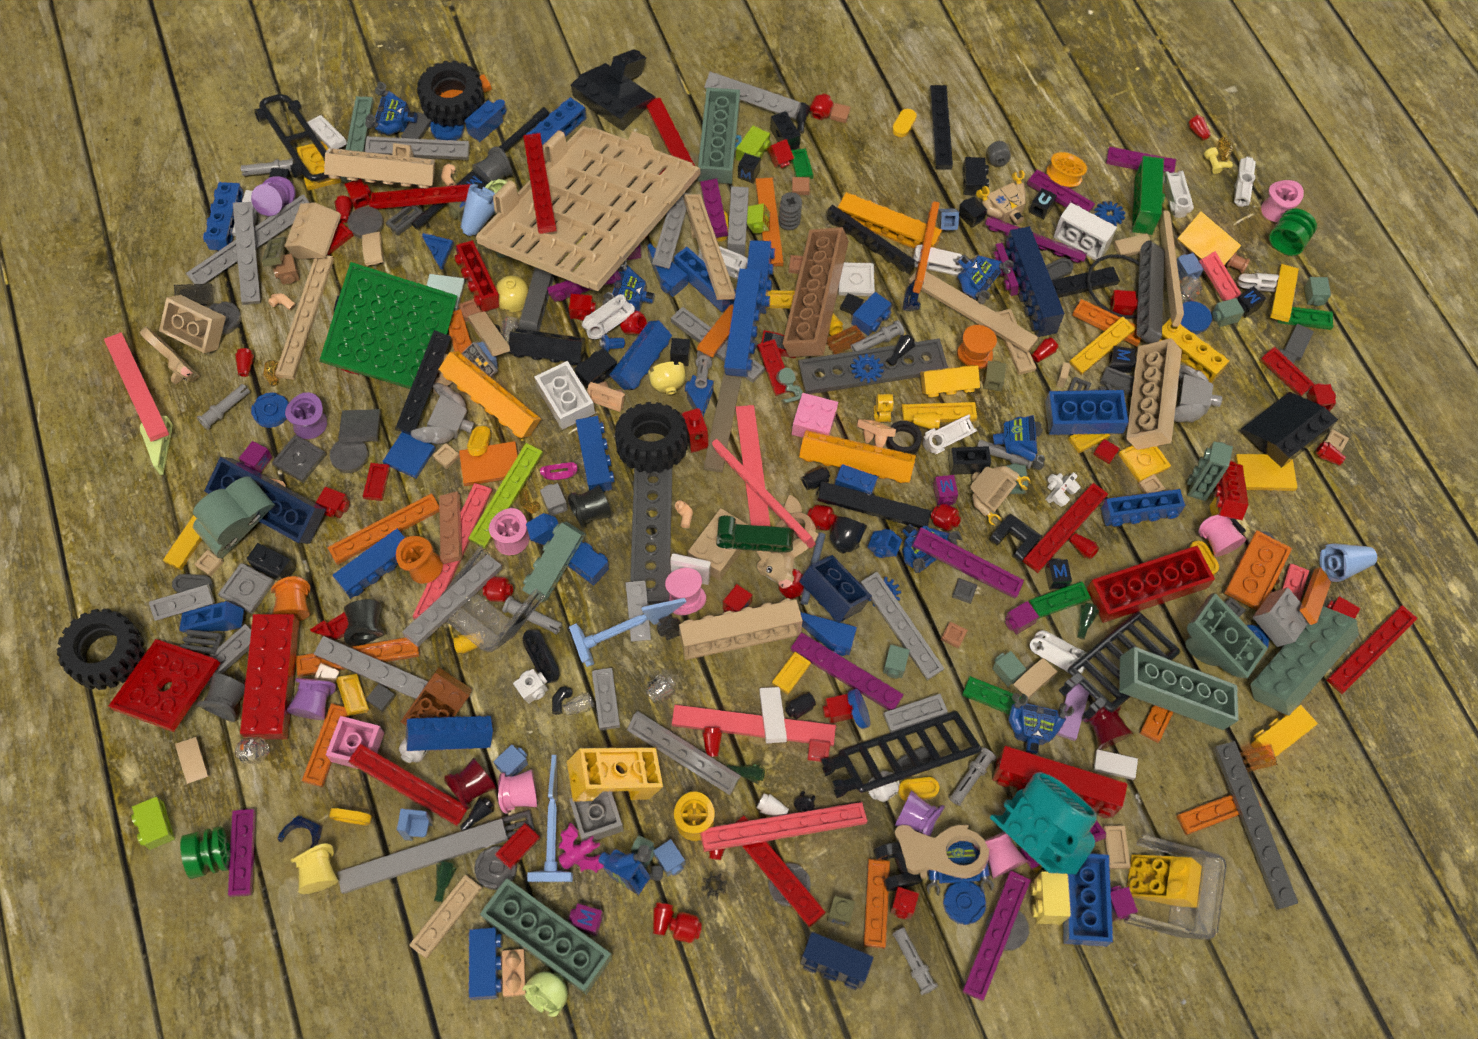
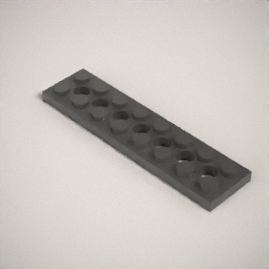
M940 338L914 342L915 347L900 357L895 366H888L886 362L894 354L896 345L798 360L806 394L921 377V371L945 369L948 366ZM865 354H868L870 358L872 355H875V360L880 359L878 364L883 363L884 366L879 369H884V372L879 373L882 375L881 378L875 376L876 382L871 378L870 383H867V378L860 382L861 376L859 378L854 377L858 373H852L850 368L851 364L856 365L853 361L854 359L859 361V355L862 358L865 357ZM926 355L930 357L931 360L924 361L921 357ZM910 358L913 363H905L904 359ZM865 365V368H862L863 370H866L867 373L871 370V368H869L868 365ZM840 369L842 373L837 375L833 373V370ZM822 372L824 373V376L817 377L815 373Z
M634 468L630 582H655L656 585L653 588L646 587L648 604L668 602L670 593L665 587V581L670 574L672 468L669 470L664 469L660 473H657V471L652 473H646V471L639 472ZM654 476L658 478V481L650 483L648 479ZM654 493L658 497L655 500H650L647 496ZM651 510L658 513L655 517L647 516V513ZM649 528L657 530L653 535H649L646 531ZM649 545H654L657 548L654 552L646 551V547ZM648 563H654L656 568L647 570L645 566Z

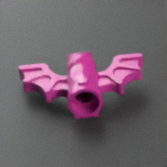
M569 823L568 828L561 831L560 835L563 840L559 843V848L565 850V852L559 855L560 864L565 869H569L574 864L580 866L581 872L590 869L597 873L604 866L599 863L600 855L595 857H586L585 855L599 847L600 843H595L593 841L594 837L591 836L587 840L582 841L580 845H574V840L578 837L579 832L572 823Z

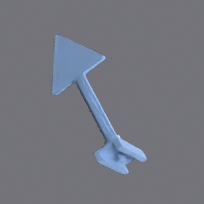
M681 598L642 607L644 615L634 617L596 635L585 637L582 629L577 624L569 626L581 662H585L586 667L594 665L590 648L596 646L599 642L641 625L647 620H650L653 625L657 624L687 602L686 599Z
M552 755L548 790L550 802L548 806L546 862H544V871L528 872V881L573 882V873L557 871V862H555L557 762L556 755Z

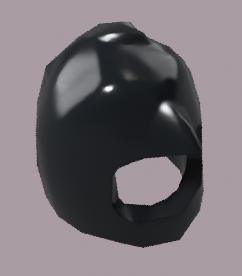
M837 516L830 531V541L838 552L843 554L852 552L860 547L859 543L867 525L853 519Z

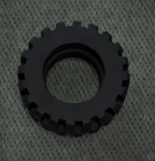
M447 60L440 64L439 62L435 63L433 67L430 66L426 69V73H422L417 83V93L424 115L432 122H438L441 126L448 125L449 127H454V125H463L465 120L479 109L485 101L479 74L474 68L463 62L458 63V61L454 60L448 62ZM448 90L463 91L461 94L451 98L439 96Z
M646 402L643 405L641 403L637 404L634 408L630 407L627 409L626 413H623L616 423L617 454L623 463H626L632 469L635 468L636 471H646V473L657 471V473H660L664 469L669 470L673 468L674 464L677 465L686 454L688 447L687 424L684 417L680 415V412L676 409L672 410V407L667 404L665 406L659 402H656V404H651V402ZM651 433L660 434L665 437L653 442L638 439L640 436Z
M94 609L89 614L86 612L81 614L77 620L74 618L70 622L71 625L68 628L65 627L62 632L64 636L60 637L58 644L61 646L57 648V655L60 657L58 661L64 668L63 670L77 683L89 689L96 687L98 690H105L106 686L113 688L117 686L118 682L124 683L140 662V656H143L145 649L142 647L144 639L140 631L126 616H123L118 611L112 612L110 609H102V612L99 609ZM104 636H117L116 647L109 657L97 663H86V654L93 642Z

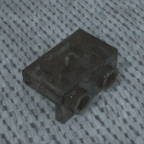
M211 283L174 285V296L182 295L207 308L213 304V286Z

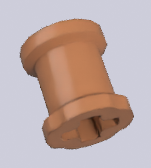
M1234 253L1227 267H1234L1243 274L1250 259H1244Z

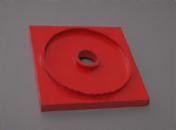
M155 639L108 707L113 711L174 732L220 665V662L215 658ZM172 682L168 690L161 692L162 687L166 683Z

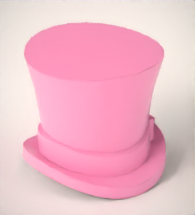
M1282 180L1273 183L1268 191L1270 196L1261 205L1262 214L1266 219L1278 222L1286 210L1297 207L1302 201L1304 195L1302 186L1292 180Z
M508 508L500 511L489 524V533L494 539L495 547L504 555L519 554L529 543L527 521L524 514L518 509Z
M1215 515L1206 519L1199 528L1200 536L1209 540L1215 557L1236 550L1246 541V538L1232 525L1230 520L1232 518Z
M680 568L670 573L666 578L665 587L670 593L669 601L685 598L687 601L672 612L676 615L694 613L700 610L706 603V594L701 588L702 578L695 569Z
M532 769L512 777H505V773H500L498 779V801L503 813H510L515 807H537L536 785Z
M1004 831L985 840L989 848L988 863L993 879L1028 862L1013 844L1011 837Z

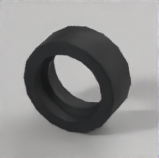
M909 421L893 423L890 427L896 429L895 433H910L914 437L915 442L912 446L902 447L893 441V437H888L886 447L891 450L915 455L922 441V432L919 427Z

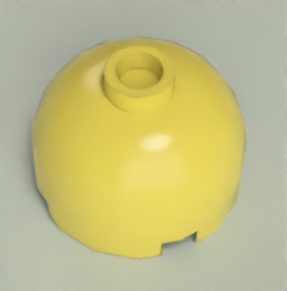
M513 275L500 279L495 286L499 294L500 309H506L509 312L521 311L529 290L527 283L522 278Z
M666 362L654 366V371H648L649 380L653 388L661 393H666V395L675 394L685 382L684 364L678 362L679 365H674V362Z

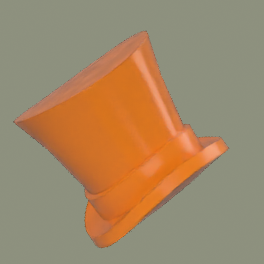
M972 325L964 331V342L959 346L957 355L964 364L978 365V369L986 368L988 361L993 359L992 349L996 346L997 337L986 326Z
M409 536L404 538L396 549L398 565L403 570L409 571L411 578L415 582L421 584L429 583L440 575L443 563L440 556L433 552V547L427 539L420 536Z
M290 576L277 581L271 587V593H274L276 597L272 614H294L298 621H302L310 616L306 597L310 593V585L306 580Z

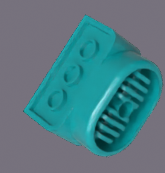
M1037 772L1033 774L1026 787L1019 790L1012 800H1005L1003 805L1006 810L1003 815H991L990 819L1048 873L1077 874L1095 846V838L1090 829L1096 822L1097 815L1083 799L1061 781L1048 774Z

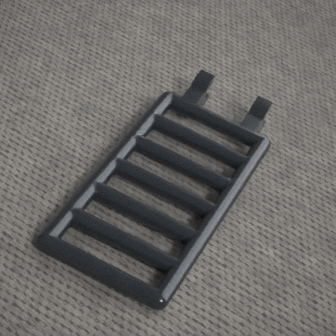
M1139 611L1125 620L1067 669L1072 678L1068 679L1058 691L1063 696H1066L1078 684L1086 689L1097 700L1083 713L1088 720L1103 707L1108 712H1114L1131 697L1120 693V690L1090 662L1095 657L1120 681V670L1101 651L1106 647L1120 661V656L1123 653L1112 643L1116 638L1128 650L1137 647L1123 634L1127 629L1153 654L1169 660H1173L1180 654V649ZM1139 621L1170 652L1164 654L1134 623ZM1083 666L1116 699L1110 702L1078 670Z
M953 711L841 749L838 752V757L832 759L828 757L823 758L821 763L824 767L822 771L825 776L832 774L836 769L845 767L851 778L832 781L835 788L833 790L836 798H840L848 791L854 789L864 793L980 753L982 748L959 712ZM954 720L971 747L960 750L943 723ZM935 726L952 753L941 757L926 734L925 729ZM917 733L933 760L921 763L905 736ZM898 739L913 767L902 770L887 742ZM879 745L894 771L893 774L882 776L868 751L869 748ZM860 752L875 780L863 784L849 755Z

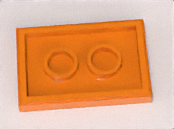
M515 441L489 445L486 452L480 456L470 455L468 449L459 450L464 486L504 480L518 457Z

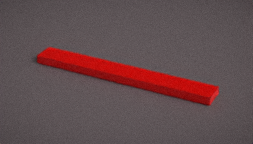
M540 133L524 135L538 233L555 232L557 230Z

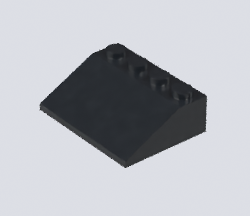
M607 63L582 73L571 84L573 97L621 131H624L647 108V105L656 99L654 95L632 80L621 83L610 76L611 66Z
M1288 392L1241 428L1240 431L1264 454H1267L1283 468L1292 459L1296 458L1329 432L1338 419L1324 406Z

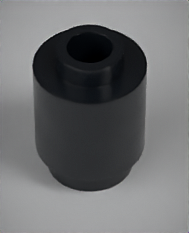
M820 465L804 473L801 481L806 490H814L820 486L821 481L829 482L830 473L826 467L823 468Z
M802 692L786 702L785 711L790 718L798 719L813 710V707L816 706V701L810 692Z

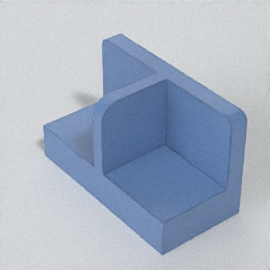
M401 809L397 831L404 840L413 841L414 837H425L428 826H432L433 821L426 811Z

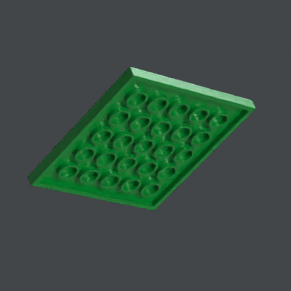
M350 262L319 362L411 389L433 331L436 330L447 335L457 295Z

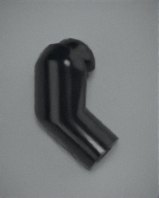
M562 686L553 695L552 714H562V701L565 698H570L573 694L570 687Z

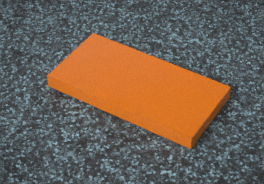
M1256 530L1224 594L1258 610L1271 593L1292 548Z

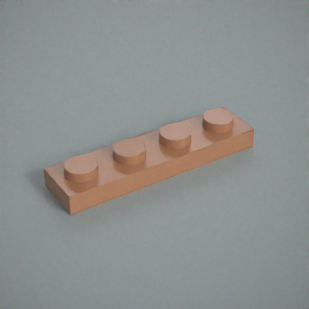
M458 492L439 496L440 559L443 564L462 560L460 495Z

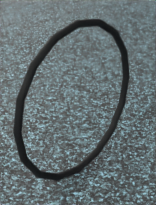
M1108 254L1098 258L1088 270L1086 281L1089 293L1097 305L1118 317L1123 316L1124 318L1137 319V315H1122L1111 311L1100 303L1092 291L1090 276L1096 264L1107 258H1124L1136 263L1138 266H1140V262L1131 257L1117 254Z

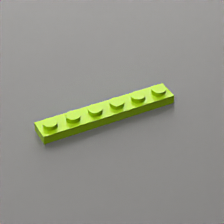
M525 443L470 534L469 541L484 549L487 548L492 540L489 533L491 520L500 511L511 508L543 455V451Z

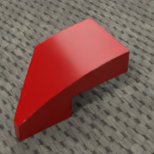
M345 612L329 622L322 621L312 627L310 631L337 640L344 637V632L348 625Z

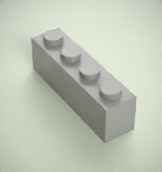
M731 186L728 250L745 256L749 187Z

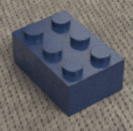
M833 555L810 565L799 580L804 588L810 592L838 623L861 612L872 597Z
M811 932L800 964L808 972L816 973L818 971L823 973V977L830 981L836 982V980H840L845 983V987L857 990V988L861 989L863 987L874 957Z

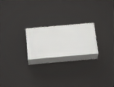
M1097 749L1093 771L1134 780L1136 778L1138 759Z

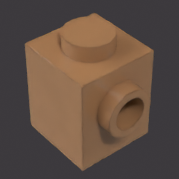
M292 253L284 255L282 264H277L276 268H273L276 279L280 278L282 285L300 281Z

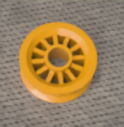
M1058 152L1051 157V164L1047 166L1046 172L1050 179L1057 184L1066 187H1076L1081 184L1082 176L1087 172V166L1079 157L1073 154Z

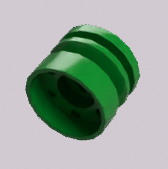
M1288 209L1283 213L1271 231L1269 241L1282 254L1289 256L1302 253L1316 232L1317 222L1310 213L1303 209Z
M221 826L214 827L213 831L206 829L203 838L199 832L181 836L180 850L182 863L190 879L206 876L208 866L213 874L218 873L219 869L222 872L229 870L230 845L226 833Z

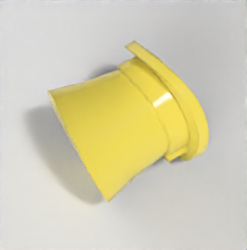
M330 844L317 845L291 859V863L296 862V867L299 868L298 893H315L339 882L330 863V859L334 854L333 847Z

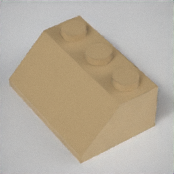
M301 203L285 247L296 259L326 258L341 214L318 203Z

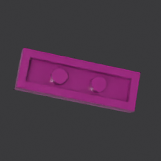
M1001 242L995 244L993 258L1004 263L1009 259ZM1011 268L1009 274H1005L1003 269H1000V276L1004 277L1005 290L1009 291L1010 296L1018 295L1019 285L1013 269Z

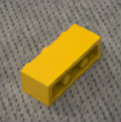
M978 365L920 372L922 393L928 394V397L939 396L941 392H946V395L957 394V390H964V393L974 392L975 388H980Z
M1302 705L1298 706L1290 716L1283 713L1285 717L1282 720L1276 718L1268 725L1270 729L1266 732L1262 729L1253 736L1256 740L1250 745L1267 764L1318 724Z

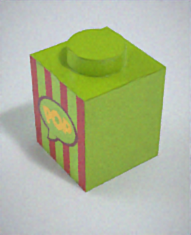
M764 203L748 206L747 225L753 233H762L770 230V211Z

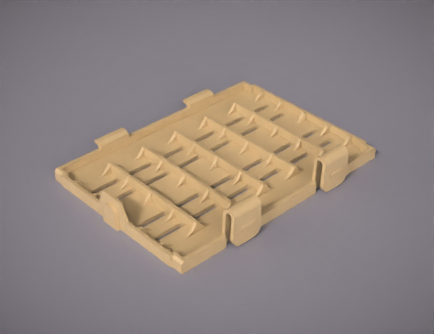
M582 126L566 142L564 133L558 130L543 145L552 204L561 197L553 205L557 231L539 234L537 223L531 227L536 222L530 180L518 193L515 183L509 180L493 196L494 209L497 214L477 234V243L586 288L599 291L701 174L700 168L693 166L691 162L655 150L648 136L632 131L627 140L593 127ZM593 161H595L586 171H584ZM650 162H652V163L648 166V168L645 170L644 168H645ZM608 167V169L599 177V175L605 170V168ZM638 177V179L628 188V186L634 181V179ZM576 179H578V180L567 190V188H568ZM651 183H653L645 193H642ZM590 185H592L583 195H581ZM619 196H621V197L618 199V201H617L613 206H611V205L614 203V201H615ZM637 201V202L629 209V211L626 212V210L633 204V202ZM573 203H575V204L566 212V214H564V212H565ZM603 214H605L596 225H593ZM617 220H620V221L611 229V231H608V230L615 224V222H616ZM586 233H588V234L578 243V245H576V243L583 237V235L586 234ZM523 235H525L513 248H511ZM600 239H603V240L594 248V250L591 251V249L597 244V242H598ZM537 241H539L538 244L528 254H526L534 246V244ZM567 253H569L568 256L558 266H556L562 260V258ZM582 259H585L575 271L571 272Z

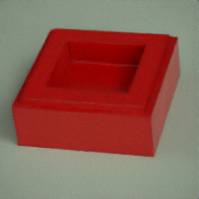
M1103 439L1093 455L1110 464L1120 448Z
M810 739L808 760L821 762V759L829 758L830 741Z

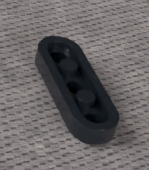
M527 630L523 634L522 641L538 673L541 672L548 681L547 683H555L559 679V668L541 633L538 630Z

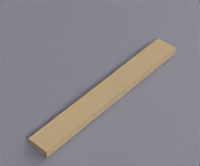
M701 194L684 195L683 200L717 300L735 299V291Z
M1163 211L1159 221L1161 244L1164 249V267L1172 326L1179 327L1184 311L1170 212Z
M333 256L314 258L275 372L276 377L295 380L334 262Z
M917 270L909 279V283L913 286ZM927 271L925 272L921 288L923 292L977 324L990 328L996 335L1026 353L1038 341V337L980 304Z

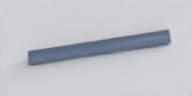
M818 533L810 565L819 562L826 536L824 533ZM804 588L801 604L808 605L810 592Z

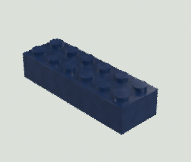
M1028 226L1010 230L1008 238H1006L1005 251L1008 259L1014 263L1012 269L1019 285V298L1025 305V314L1030 318L1031 329L1037 337L1057 334L1065 313L1032 229Z
M219 458L204 490L206 493L209 494L218 489H226L240 478L251 477L275 504L259 522L297 543L310 544L326 511L325 508L233 458Z

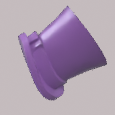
M270 177L252 191V205L262 215H276L283 207L294 201L295 188L284 177Z
M308 392L299 394L287 405L285 416L293 424V430L297 436L303 439H313L324 432L327 427V418L323 413L322 403L315 394Z
M296 678L295 681L299 682L298 691L287 712L302 718L325 720L326 699L334 693L336 685L329 681Z
M911 790L894 826L908 825L916 832L931 836L935 822L945 806H931Z

